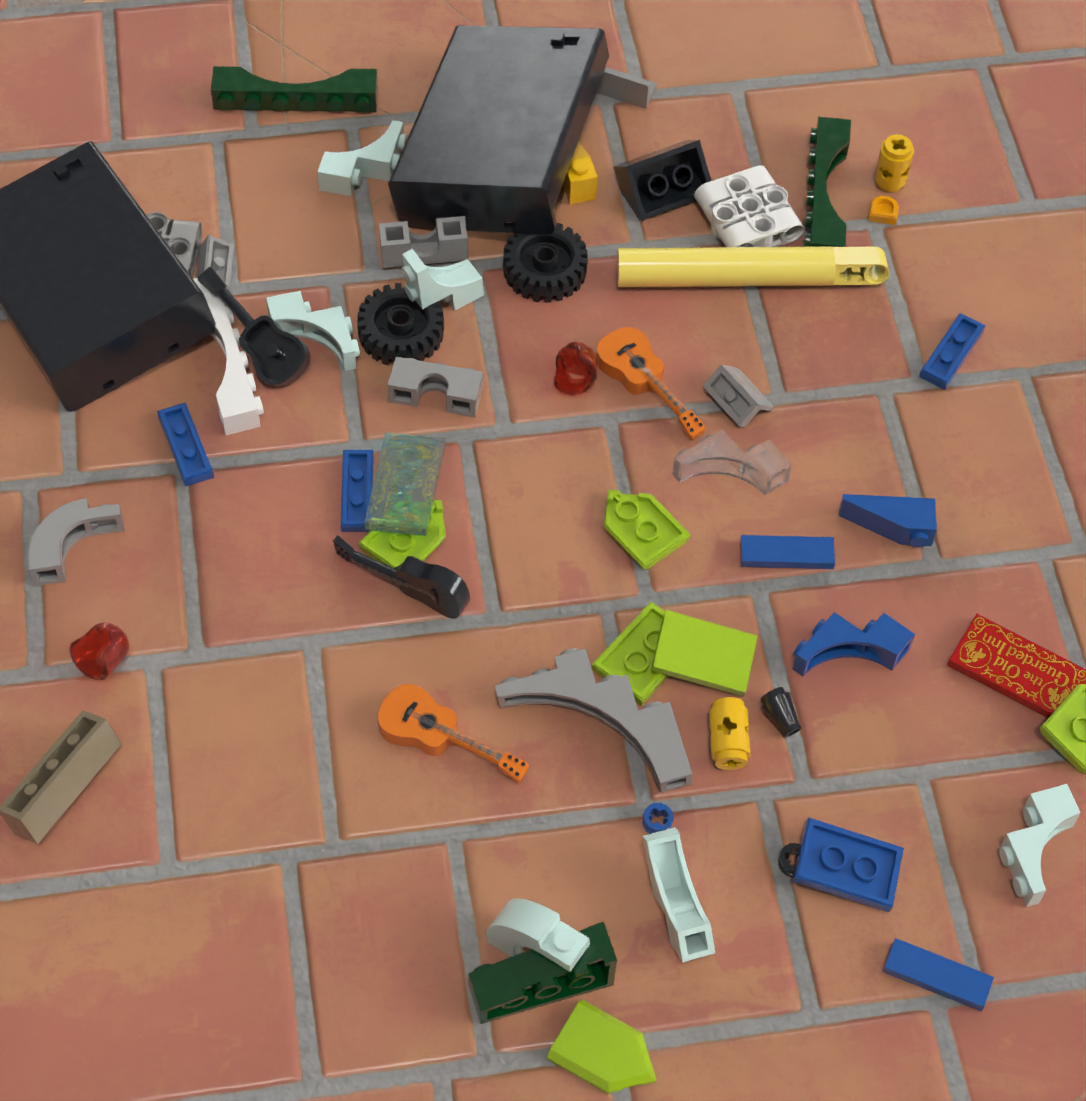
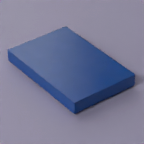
M808 817L803 829L792 882L890 912L893 908L904 848Z

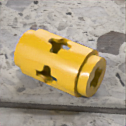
M894 134L887 137L881 145L874 178L877 186L882 191L889 193L898 192L907 183L914 155V147L908 137Z
M719 698L712 703V708L709 710L711 758L719 769L738 770L747 766L748 759L751 756L750 738L748 735V709L739 698Z

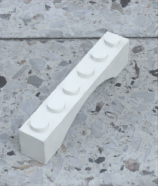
M194 278L193 280L204 293L216 323L215 330L210 336L221 347L227 359L222 384L215 394L218 413L225 435L261 427L259 415L264 414L260 397H254L252 392L256 391L253 374H247L245 370L249 368L245 350L239 352L240 334L238 328L232 329L231 324L234 323L233 313L228 307H225L223 301L218 296H214L198 281V278Z

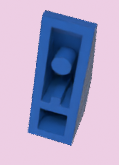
M842 495L839 507L840 517L901 545H911L913 547L932 546L937 531L934 498Z

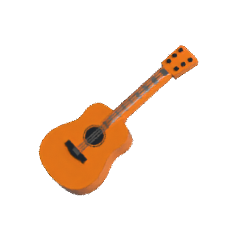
M623 327L610 332L600 340L597 345L596 362L603 373L620 381L631 394L639 395L647 391L656 393L679 417L678 422L690 440L705 433V425L692 410L688 411L661 382L664 364L660 358L654 355L650 342L642 331L633 327Z
M399 685L387 695L381 704L378 712L379 731L382 737L392 744L417 747L431 756H439L450 745H458L498 765V769L517 784L521 783L529 770L528 763L508 752L503 754L457 731L456 713L447 707L437 704L426 690L417 685Z

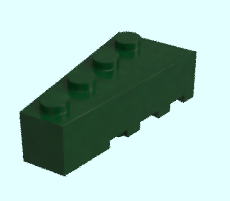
M604 921L578 931L590 939V945L570 972L537 951L530 949L494 964L478 966L473 972L468 973L469 989L480 1024L613 986L617 958Z

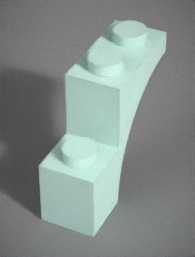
M392 120L388 130L378 140L361 149L348 152L325 151L317 172L319 191L352 196L355 186L360 185L362 177L389 181L400 157V152L403 150L408 138L407 134L403 132V122Z
M413 249L402 254L404 267L401 270L407 282V285L404 286L405 292L411 301L416 300L422 309L442 300L444 303L448 302L455 311L484 296L483 279L468 259L449 266L431 267L424 265Z
M301 291L266 298L268 316L277 321L283 331L295 337L310 339L324 345L337 356L343 365L344 371L356 369L355 357L360 356L357 339L351 340L350 334H353L350 316L344 317L341 306L311 312L309 301H303Z
M1067 784L1030 794L1023 808L1024 820L1029 827L1007 833L1000 846L999 854L1001 861L1005 867H1009L1013 876L1014 890L1019 897L1023 898L1026 907L1039 904L1046 892L1041 874L1043 847L1058 833L1072 828L1081 813Z
M674 827L643 836L653 896L665 913L671 946L682 963L715 954L711 923L705 915L693 887L683 853L680 833Z

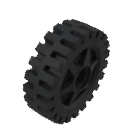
M557 223L553 233L548 235L514 233L513 236L510 235L507 239L503 253L504 277L507 279L509 287L513 286L515 293L519 294L522 292L523 298L528 300L532 295L534 302H540L541 297L545 298V303H551L552 297H555L556 301L563 300V294L567 298L572 296L573 290L577 292L585 281L588 265L586 244L584 240L581 241V236L578 233L573 235V229L570 227L563 230V224Z
M395 283V289H391L389 284L383 286V292L377 288L373 291V297L368 294L365 297V303H361L359 307L357 327L361 346L364 347L368 355L372 353L374 360L379 361L382 358V363L388 366L391 361H395V357L414 358L419 361H424V355L430 358L433 356L434 350L437 351L439 349L440 342L443 341L444 316L440 302L438 301L422 309L416 300L411 301L401 283Z

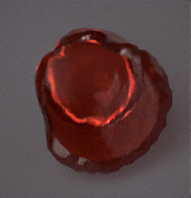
M570 342L567 346L561 348L556 356V372L553 384L561 393L570 396L581 395L587 392L597 379L596 354L591 347L583 342ZM568 373L585 377L582 379H572Z
M103 622L94 625L86 634L72 642L69 651L73 663L83 674L91 679L104 680L125 659L130 644L127 635L121 628L112 623Z

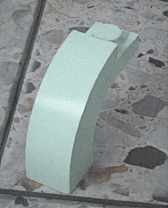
M526 899L509 900L486 931L487 943L510 957L520 954L524 947H528L569 972L590 945V939L560 921L558 913Z

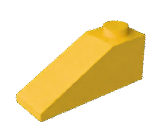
M579 141L563 182V188L570 205L596 200L598 176L591 157Z

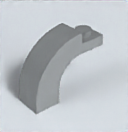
M85 498L65 504L50 513L39 524L29 544L28 565L34 586L66 582L65 558L70 548L79 540L93 535L125 531L120 504H104L90 508L88 500Z

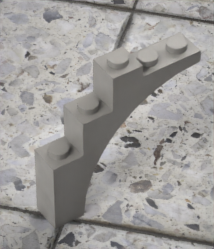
M576 648L562 651L559 656H555L556 669H539L533 672L531 676L520 679L518 677H510L495 685L500 708L523 704H551L576 709L603 721L618 731L638 750L651 769L660 793L692 785V771L670 702L663 704L660 701L651 702L645 705L643 709L638 710L628 675L621 677L619 675H610L603 678L601 682L596 683L585 648L581 650Z

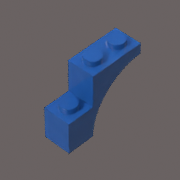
M834 612L827 620L821 619L812 632L813 636L808 642L802 640L793 653L796 657L793 670L803 677L808 671L823 662L837 658L853 657L876 662L892 671L910 650L915 634L885 613L877 621L870 620L863 631H861Z

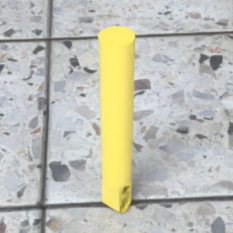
M879 247L617 248L616 261L617 287L877 285L885 282L890 274L885 252Z

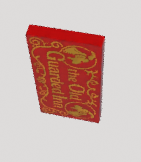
M976 614L947 664L951 668L1047 718L1050 717L1077 685L1086 684V669L979 614Z

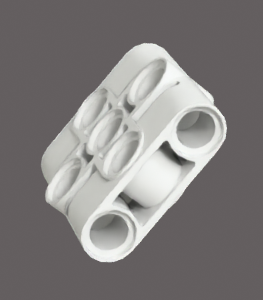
M755 166L707 182L698 187L694 193V198L711 223V234L721 239L725 247H779L797 240L805 231L803 224L787 201V191L775 183L764 166Z

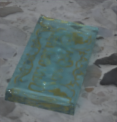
M385 432L364 522L365 530L427 535L445 449V438Z

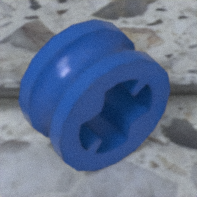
M662 803L649 805L642 819L645 831L652 834L670 829L674 819L673 812L667 805ZM653 814L657 817L663 815L665 817L664 825H661L659 822L653 824L651 822Z

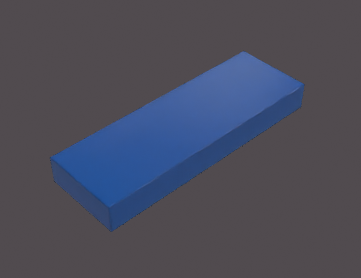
M959 313L921 369L919 377L945 390L984 332L986 325Z
M186 402L157 411L158 419L185 487L214 478L212 467Z
M343 450L341 532H370L372 530L368 527V524L372 522L371 511L373 509V450Z
M741 535L740 538L741 567L834 569L835 567L834 537Z
M897 938L893 942L883 970L886 974L981 1012L985 1006L994 979L991 975Z

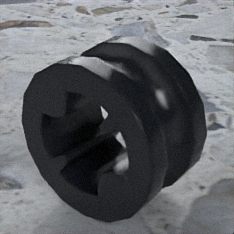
M798 843L785 845L778 859L779 869L789 877L794 876L796 866L790 865L791 860L788 859L791 854L798 856L800 848Z

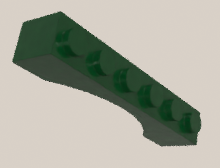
M213 66L211 82L213 110L377 112V69H348L339 75L325 80L292 84L263 79L242 67Z
M818 117L816 128L811 127L809 144H814V148L809 150L808 164L813 165V169L809 168L807 185L812 186V190H807L806 206L811 207V211H806L805 228H810L809 233L805 232L803 247H846L847 224L838 216L831 205L826 182L835 168L847 158L851 132L850 119Z

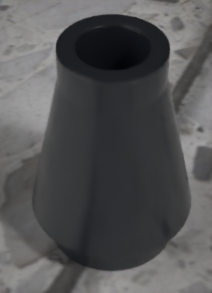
M778 687L761 697L762 710L782 731L785 738L796 734L802 729L790 692H785L783 687Z

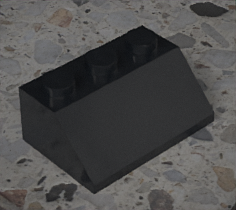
M685 140L613 166L621 194L639 221L696 201L694 198L695 191L701 185L711 181L700 140Z

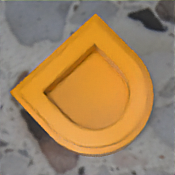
M879 196L873 199L868 221L896 226L899 211L897 201L889 196Z

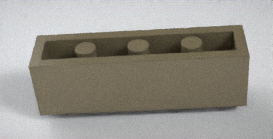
M82 710L0 806V814L14 834L38 844L122 743L107 720Z

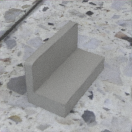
M606 67L596 93L647 109L656 92L657 83Z
M721 364L703 385L707 392L741 427H746L759 410L771 411L774 408L771 402L736 367Z

